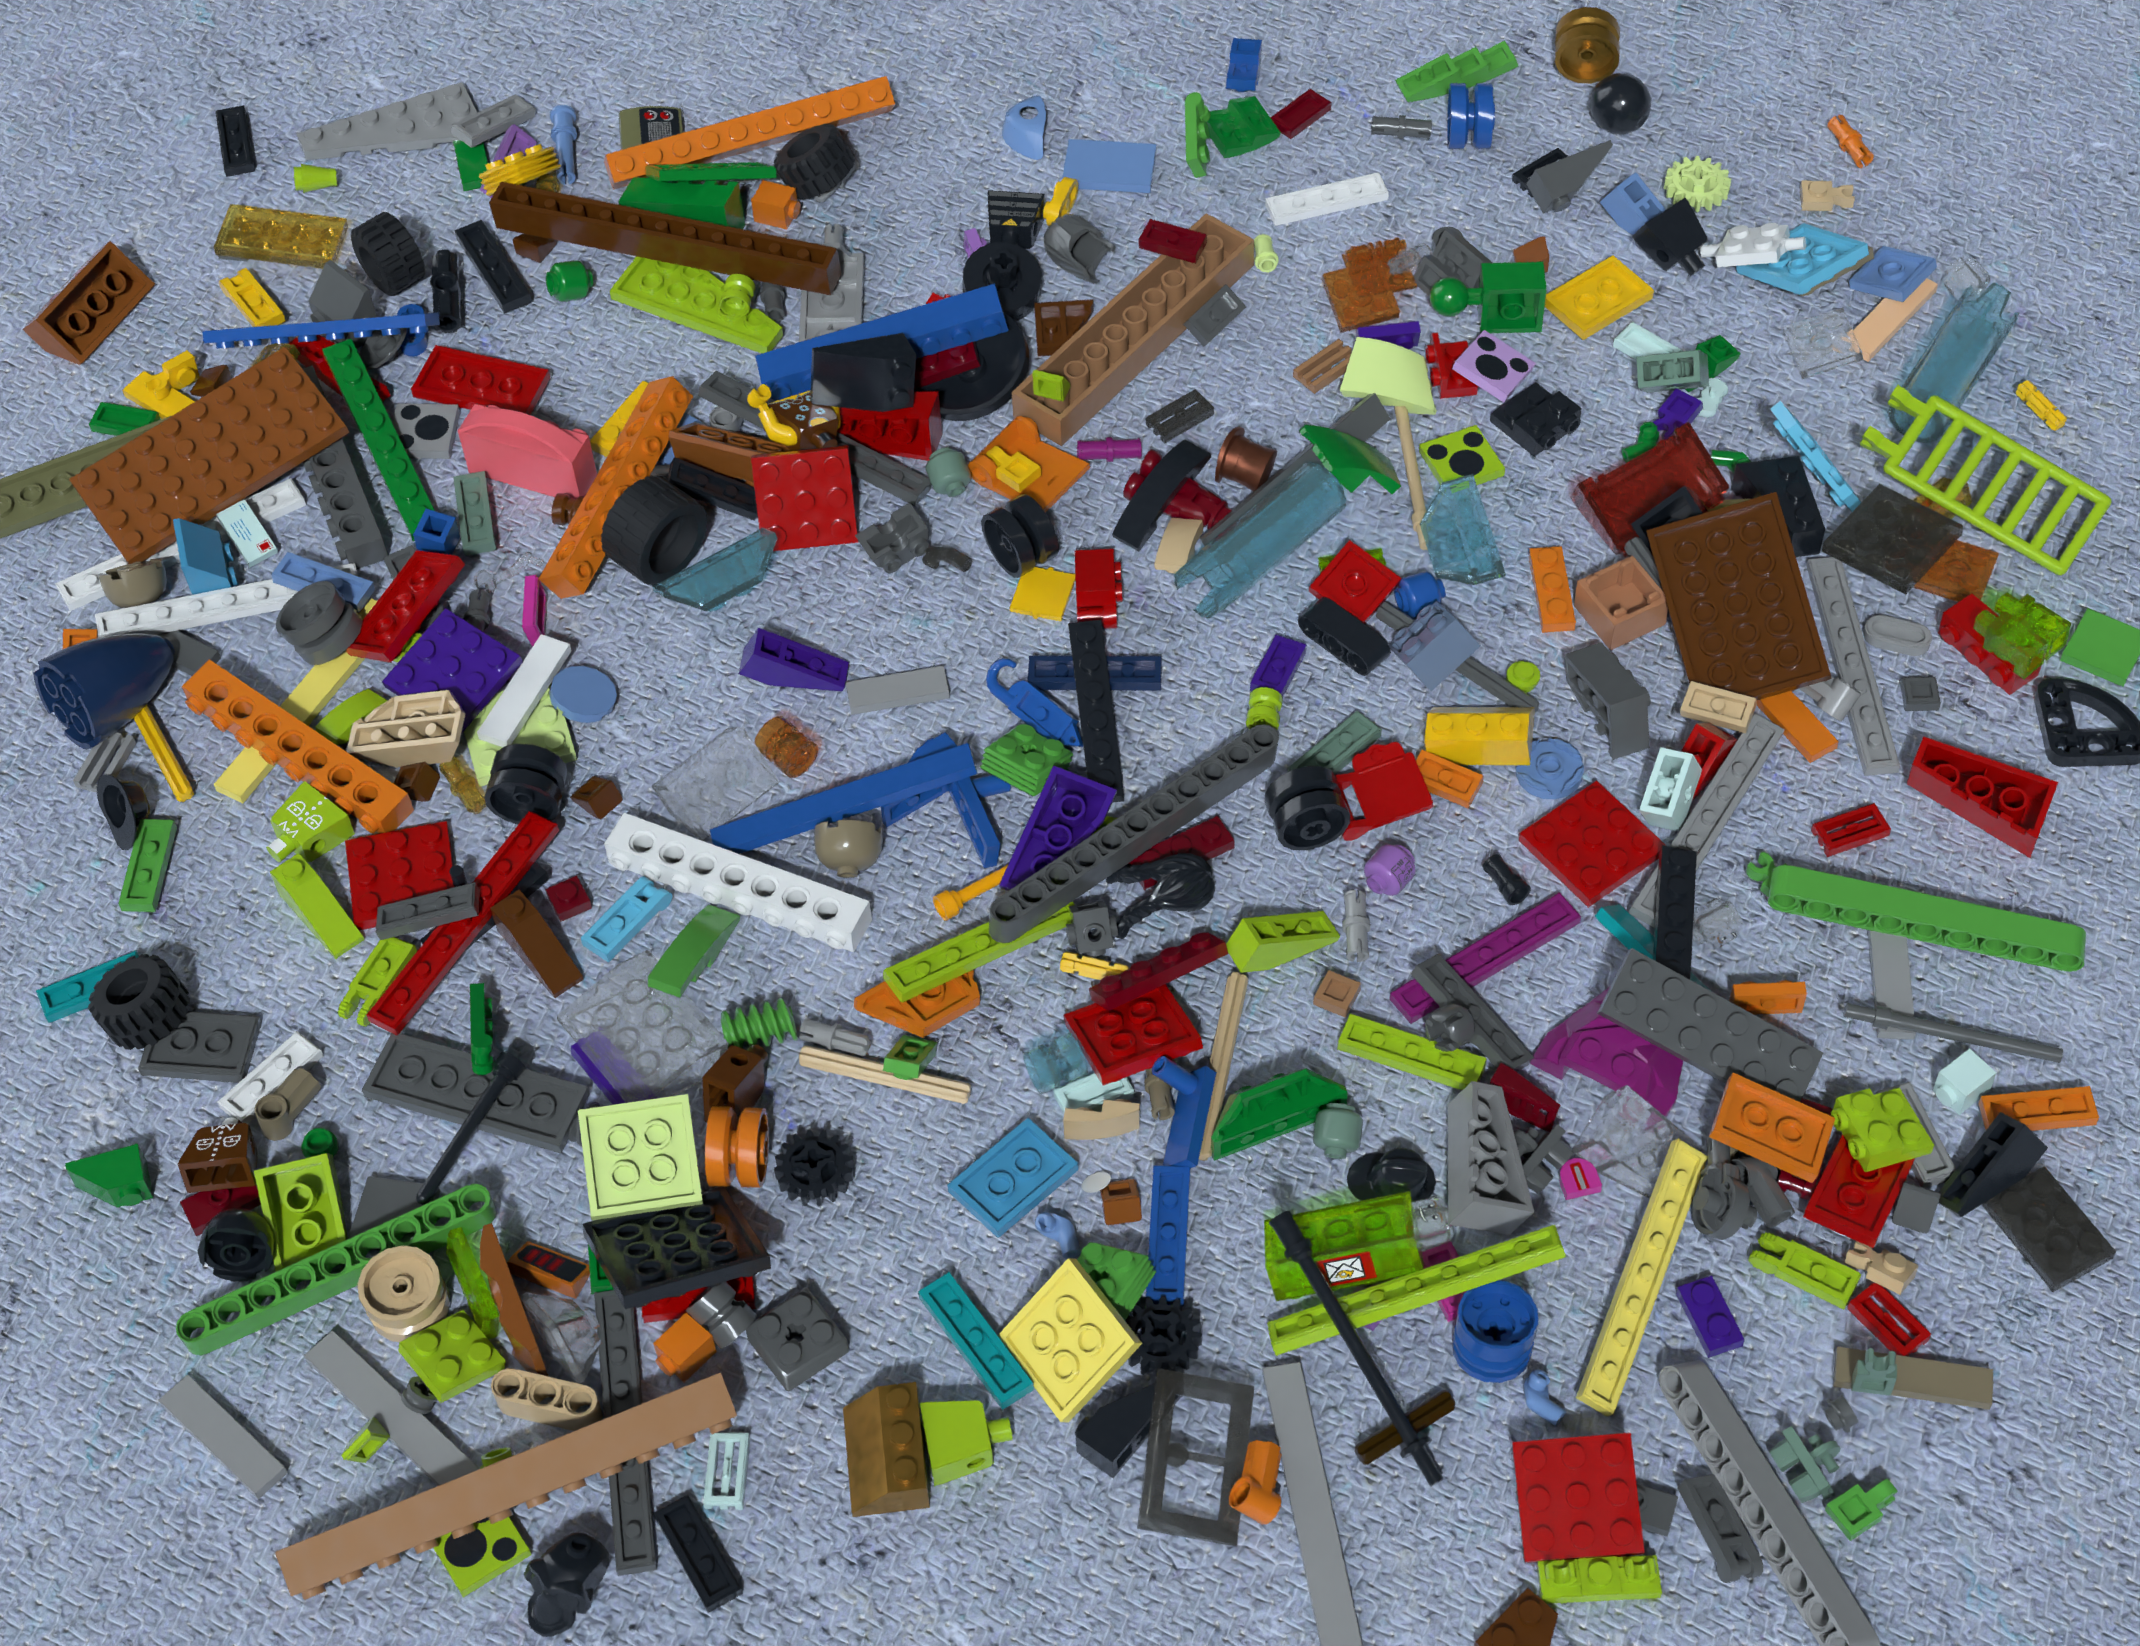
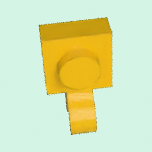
M186 350L161 364L163 371L146 378L145 385L148 391L154 390L157 400H161L168 396L171 387L179 391L197 381L200 376L195 357Z
M994 446L986 452V455L998 467L996 468V478L1019 493L1041 476V466L1019 452L1009 456L998 446Z

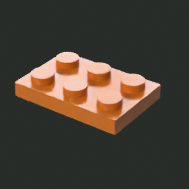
M1733 1072L1725 1086L1709 1137L1813 1183L1818 1176L1835 1118Z

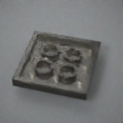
M1879 484L1823 542L1822 552L1906 595L1963 534V525Z

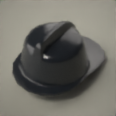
M111 774L103 775L97 784L99 806L108 821L117 845L122 850H129L135 842L136 827L139 826L140 819H147L150 814L149 802L143 788L133 780H118Z
M1403 1147L1394 1148L1386 1153L1368 1154L1357 1159L1349 1168L1347 1184L1354 1197L1364 1203L1412 1206L1419 1205L1431 1197L1434 1193L1436 1179L1429 1164L1418 1153Z

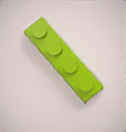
M1350 1014L1339 1038L1337 1049L1459 1090H1463L1472 1081H1480L1487 1060L1485 1057L1460 1049L1450 1052L1438 1050L1434 1046L1439 1042H1429L1427 1038Z

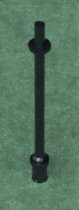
M1290 1210L1277 1215L1269 1221V1224L1273 1227L1286 1249L1284 1252L1285 1257L1288 1261L1292 1260L1300 1265L1404 1441L1406 1447L1401 1451V1457L1404 1459L1412 1455L1430 1487L1438 1484L1444 1478L1425 1448L1432 1442L1430 1436L1419 1438L1312 1258L1311 1254L1314 1244L1311 1239L1304 1237Z

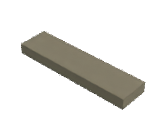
M1837 1346L1833 1387L1851 1389L1852 1375L1857 1360H1865L1866 1350ZM1874 1352V1355L1877 1357L1888 1356L1886 1353ZM1896 1355L1897 1380L1891 1395L1990 1410L1993 1398V1369Z

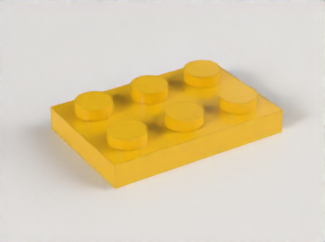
M1612 255L1546 294L1545 308L1582 340H1585L1653 299L1654 289Z

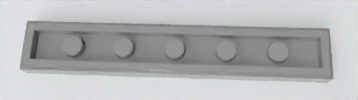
M333 1330L304 1355L306 1361L368 1420L372 1417L377 1418L390 1435L389 1440L437 1486L480 1469L427 1418L408 1409L401 1401V1394Z

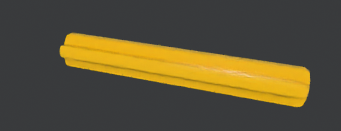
M146 705L133 719L177 801L185 802L194 796V791L148 705Z

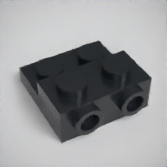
M1535 382L1491 412L1490 422L1535 457L1543 450L1552 448L1566 434L1576 431L1581 423L1582 408L1562 392L1558 391L1552 395Z

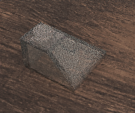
M526 1292L519 1296L551 1356L578 1384L585 1381L602 1344L595 1331L600 1325L589 1308L582 1310L571 1299Z

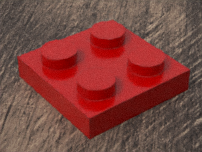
M1349 540L1309 586L1308 592L1318 599L1322 597L1329 598L1366 624L1378 607L1385 602L1399 585L1401 577Z

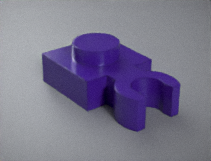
M1677 388L1672 392L1658 410V417L1660 419L1653 422L1656 424L1658 432L1661 430L1667 431L1664 434V443L1669 444L1674 440L1677 427L1685 431L1702 411L1703 401Z

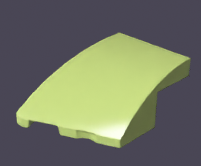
M1363 337L1356 338L1340 387V392L1344 397L1365 398L1368 394L1376 393L1381 404L1384 406H1402L1408 410V413L1436 415L1437 412L1432 397L1431 382L1427 374V363L1423 356L1389 342Z

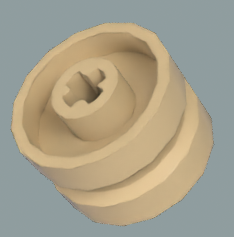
M402 1245L385 1249L375 1255L362 1269L357 1284L359 1300L370 1322L378 1334L390 1341L401 1342L446 1318L449 1310V1291L438 1266L429 1254L416 1247Z

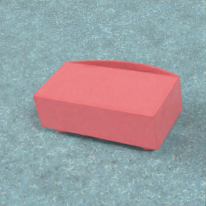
M474 404L458 429L469 473L485 471L486 478L552 497H555L557 493L569 494L574 499L580 496L585 497L597 476L590 438L581 429L570 431L560 428L552 421H544L522 412L500 409L495 405L484 407Z

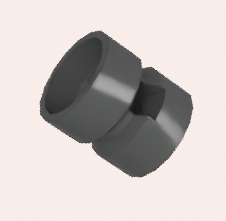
M727 1281L715 1287H707L686 1308V1311L700 1325L707 1324L709 1326L708 1332L712 1334L714 1342L720 1349L734 1341L758 1316L744 1300L736 1301L734 1299L736 1291Z

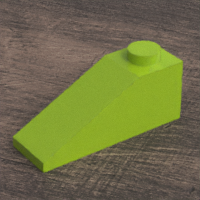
M299 853L270 871L280 897L335 959L364 941L363 935L328 887Z
M1324 911L1242 918L1226 946L1237 968L1241 973L1272 969L1335 943L1339 940L1340 935Z

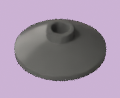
M400 328L401 334L382 336L381 330H375L372 333L373 336L366 340L359 353L366 370L377 368L385 362H391L398 357L407 328Z

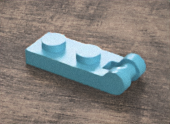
M645 876L639 878L581 937L582 945L609 963L659 911L665 910L670 905L672 894L664 888H656L654 882ZM648 898V900H647L646 902H643V901L641 900V899Z

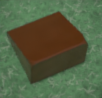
M521 234L513 238L516 254L539 263L545 259L557 244L556 240L528 234Z
M220 365L203 370L190 391L191 395L203 397L230 381L232 377L228 366Z
M426 762L401 766L394 784L406 791L411 800L428 802L434 793L440 776Z
M592 776L570 797L573 802L597 819H603L623 800L611 780Z

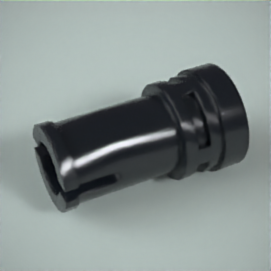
M1500 854L1492 855L1484 862L1483 870L1498 885L1499 892L1509 905L1519 904L1529 895L1531 887L1519 874H1514Z

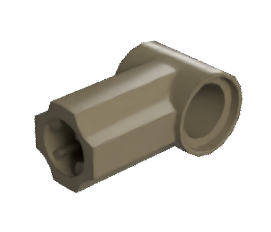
M302 1068L294 1069L273 1094L263 1096L257 1101L254 1111L265 1138L278 1141L290 1135L293 1130V1120L321 1089L319 1081L310 1072Z

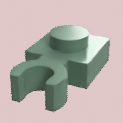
M1867 1349L1865 1360H1857L1852 1375L1851 1391L1891 1396L1897 1380L1895 1351H1889L1888 1356L1877 1357L1874 1355V1349Z

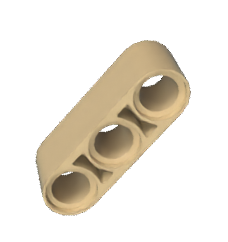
M511 1368L499 1371L492 1379L491 1389L498 1408L508 1416L571 1431H576L601 1421L603 1418L596 1392L586 1385ZM518 1389L515 1394L504 1396L508 1390ZM554 1397L553 1401L548 1404H539L544 1398ZM581 1406H590V1408L585 1412H575Z

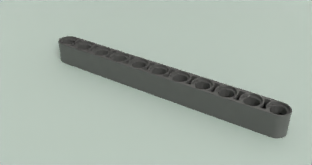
M1265 724L1251 728L997 898L991 904L988 929L992 939L1000 943H1010L1270 768L1275 762L1279 742V734L1276 729Z

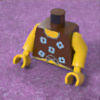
M762 384L757 391L753 388L749 392L747 401L750 406L759 408L760 413H758V416L764 427L763 430L767 433L770 440L783 444L792 451L837 447L836 434L841 425L839 407L812 404L810 401L811 390L768 404L766 402L771 397V390L767 385Z

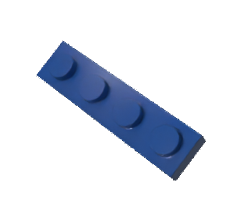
M1153 1166L1148 1260H1151V1265L1154 1266L1153 1269L1156 1270V1273L1146 1287V1298H1150L1154 1304H1159L1161 1296H1165L1168 1305H1172L1178 1299L1181 1300V1306H1184L1190 1167Z

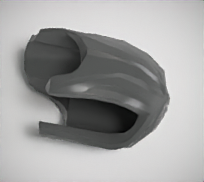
M1065 214L1056 218L1044 234L1045 251L1057 266L1089 283L1097 284L1099 282L1095 275L1096 268L1107 251L1114 252L1115 245L1103 238L1101 232L1082 216Z

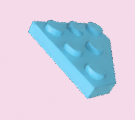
M1781 401L1770 408L1777 418L1773 422L1774 426L1784 438L1786 437L1792 447L1802 456V461L1816 475L1823 485L1828 482L1832 487V490L1828 493L1837 505L1842 507L1846 504L1853 513L1861 508L1863 503L1817 441Z

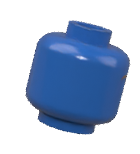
M1424 571L1402 578L1398 588L1394 590V596L1399 610L1404 613L1406 612L1411 618H1417V615L1424 607L1433 605L1436 601L1441 604V599L1445 598L1446 592L1441 579H1435L1430 572Z

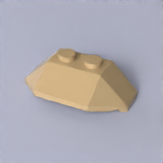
M449 690L394 696L375 708L364 720L360 718L352 724L346 752L355 758L396 768L420 762H426L427 764L451 762L459 745L465 712Z

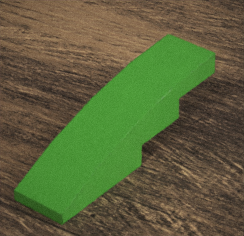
M1504 40L1481 53L1477 47L1453 59L1450 58L1448 53H1445L1395 81L1406 101L1413 102L1447 95L1450 83H1465L1470 88L1477 83L1491 80L1519 66L1515 56Z
M708 904L686 925L662 955L648 976V987L681 998L691 981L696 983L706 966L711 968L739 923L740 915Z

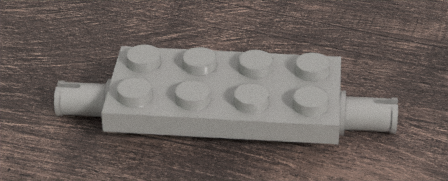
M832 224L825 226L823 245L837 248L841 276L831 296L801 290L799 342L862 324L863 253H850L842 245L844 230L839 224H834V233H832Z

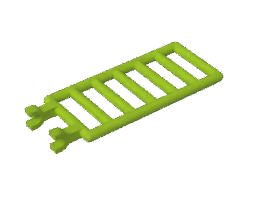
M1897 385L1890 395V400L1887 404L1915 417L1914 421L1898 445L1884 437L1881 432L1872 426H1869L1864 433L1860 445L1870 451H1876L1887 458L1883 466L1886 474L2054 574L2064 575L2112 503L2111 498L1943 398L1933 395L1926 403H1923L1913 397L1906 389ZM1937 410L1953 421L1917 475H1914L1899 465ZM1966 427L1981 436V438L1945 492H1942L1927 482L1963 428ZM1995 444L2010 454L1974 508L1971 509L1956 500V497L1991 445ZM2022 460L2038 471L2000 526L1984 515ZM2049 477L2066 486V489L2030 543L2012 532ZM2080 494L2095 503V505L2057 560L2041 549L2076 496Z

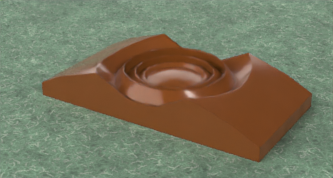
M492 1223L483 1226L480 1241V1269L487 1274L492 1300L500 1313L499 1322L513 1346L512 1355L527 1372L548 1376Z

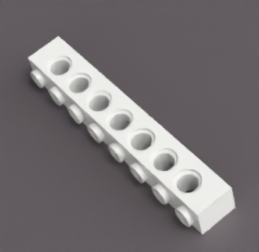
M623 813L604 843L609 863L619 870H629L645 876L653 882L659 881L668 884L679 892H689L698 895L709 903H720L731 907L739 914H750L763 919L772 926H783L795 931L802 937H813L824 941L835 949L843 948L854 952L872 922L870 902L868 900L627 813Z

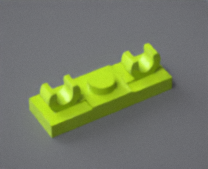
M1657 1555L1592 1557L1537 1562L1540 1598L1546 1604L1661 1598L1662 1595Z

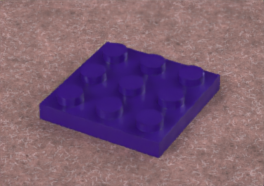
M445 608L383 679L382 683L385 688L397 696L443 690L451 691L465 712L462 734L523 661L520 655Z

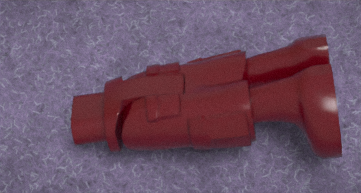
M1151 449L1145 455L1140 467V474L1134 472L1125 485L1123 492L1125 499L1129 501L1132 499L1142 482L1162 459L1160 452ZM1189 478L1162 514L1172 518L1203 520V527L1207 526V529L1210 530L1229 514L1232 509L1228 508L1226 501H1222L1215 494L1201 487L1196 480Z

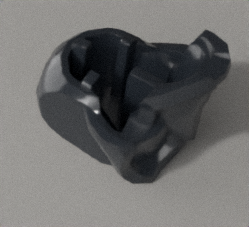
M584 1532L569 1533L547 1549L540 1558L528 1563L524 1577L535 1590L528 1601V1622L530 1628L535 1633L544 1637L560 1634L572 1627L574 1623L573 1611L585 1614L591 1608L594 1597L593 1591L602 1581L609 1565V1552L596 1538Z

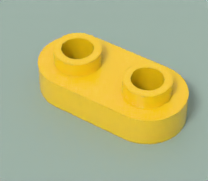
M1064 177L1061 182L1058 181L1056 183L1051 202H1046L1043 210V218L1046 219L1047 226H1050L1059 216L1070 213L1078 194L1077 179Z

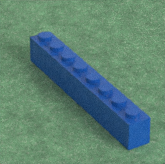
M991 284L755 355L761 384H765L770 388V398L777 401L811 390L812 348L903 333L916 353L917 359L992 337L1009 330L996 286Z

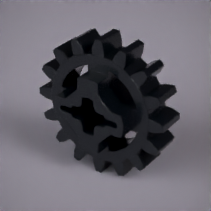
M809 1129L807 1130L806 1138L802 1139L798 1134H794L793 1145L785 1142L782 1144L783 1154H776L777 1167L774 1168L780 1191H787L790 1201L795 1200L799 1196L801 1197L802 1206H807L810 1199H815L819 1207L822 1206V1198L828 1197L830 1201L834 1202L836 1201L834 1192H847L845 1181H853L852 1169L855 1167L853 1156H850L849 1145H841L839 1135L836 1134L831 1139H828L826 1130H822L819 1136H814L812 1130Z
M1161 1296L1159 1304H1154L1150 1298H1146V1307L1143 1309L1135 1305L1132 1309L1134 1317L1128 1316L1125 1322L1135 1334L1139 1328L1142 1330V1335L1140 1336L1142 1344L1128 1358L1129 1365L1132 1367L1140 1363L1142 1375L1153 1369L1155 1370L1156 1378L1159 1379L1162 1375V1370H1168L1171 1376L1176 1374L1177 1366L1188 1370L1189 1358L1197 1359L1199 1356V1348L1197 1346L1202 1345V1334L1199 1333L1200 1321L1199 1319H1193L1192 1308L1181 1311V1300L1177 1299L1172 1305H1168L1165 1296ZM1184 1331L1186 1334V1340L1182 1346L1180 1344L1181 1333Z

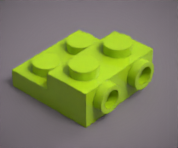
M1900 1087L1878 1094H1873L1871 1089L1868 1088L1836 1098L1833 1110L1831 1111V1116L1835 1118L1834 1127L1842 1132L1848 1142L1851 1156L1859 1161L1865 1172L1932 1153L1934 1143Z

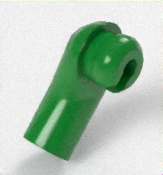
M1653 422L1643 423L1640 426L1637 443L1622 449V457L1626 463L1648 457L1655 452L1659 440L1656 424Z

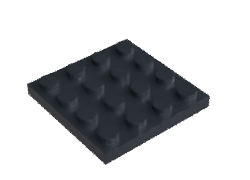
M724 1186L702 1191L703 1204L599 1219L582 1224L584 1238L625 1309L644 1307L653 1301L667 1297H679L692 1290L703 1287H715L724 1281L754 1276L760 1271L771 1269L770 1255Z

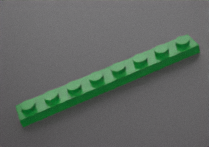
M352 339L323 348L324 358L403 523L414 542L413 534L425 509L435 510Z

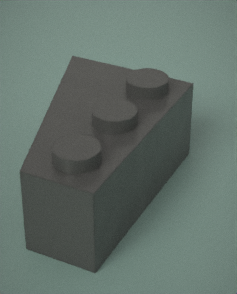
M1602 642L1565 654L1567 683L1584 712L1592 711L1599 724H1596L1594 729L1598 736L1605 734L1609 740L1610 749L1608 753L1612 760L1650 748L1648 706H1650L1651 700L1649 693L1645 687H1641L1636 682L1631 671L1626 670L1619 663L1616 654L1611 653Z

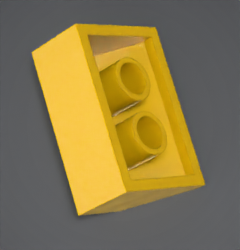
M1433 707L1427 713L1424 739L1426 751L1458 765H1530L1535 709L1534 707Z

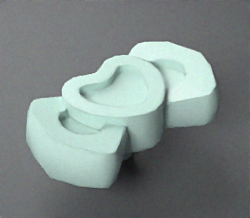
M1709 378V386L1703 387L1704 390L1701 392V397L1697 398L1703 401V409L1698 416L1707 418L1715 416L1719 403L1727 395L1728 387L1726 383L1718 378Z

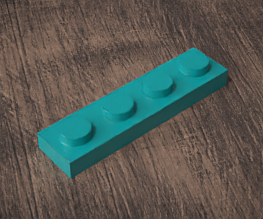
M950 1272L918 1291L921 1302L1002 1410L1034 1390V1383Z

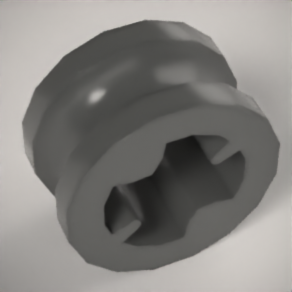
M419 1376L411 1378L407 1388L401 1394L403 1404L411 1411L419 1414L431 1412L434 1402L438 1400Z

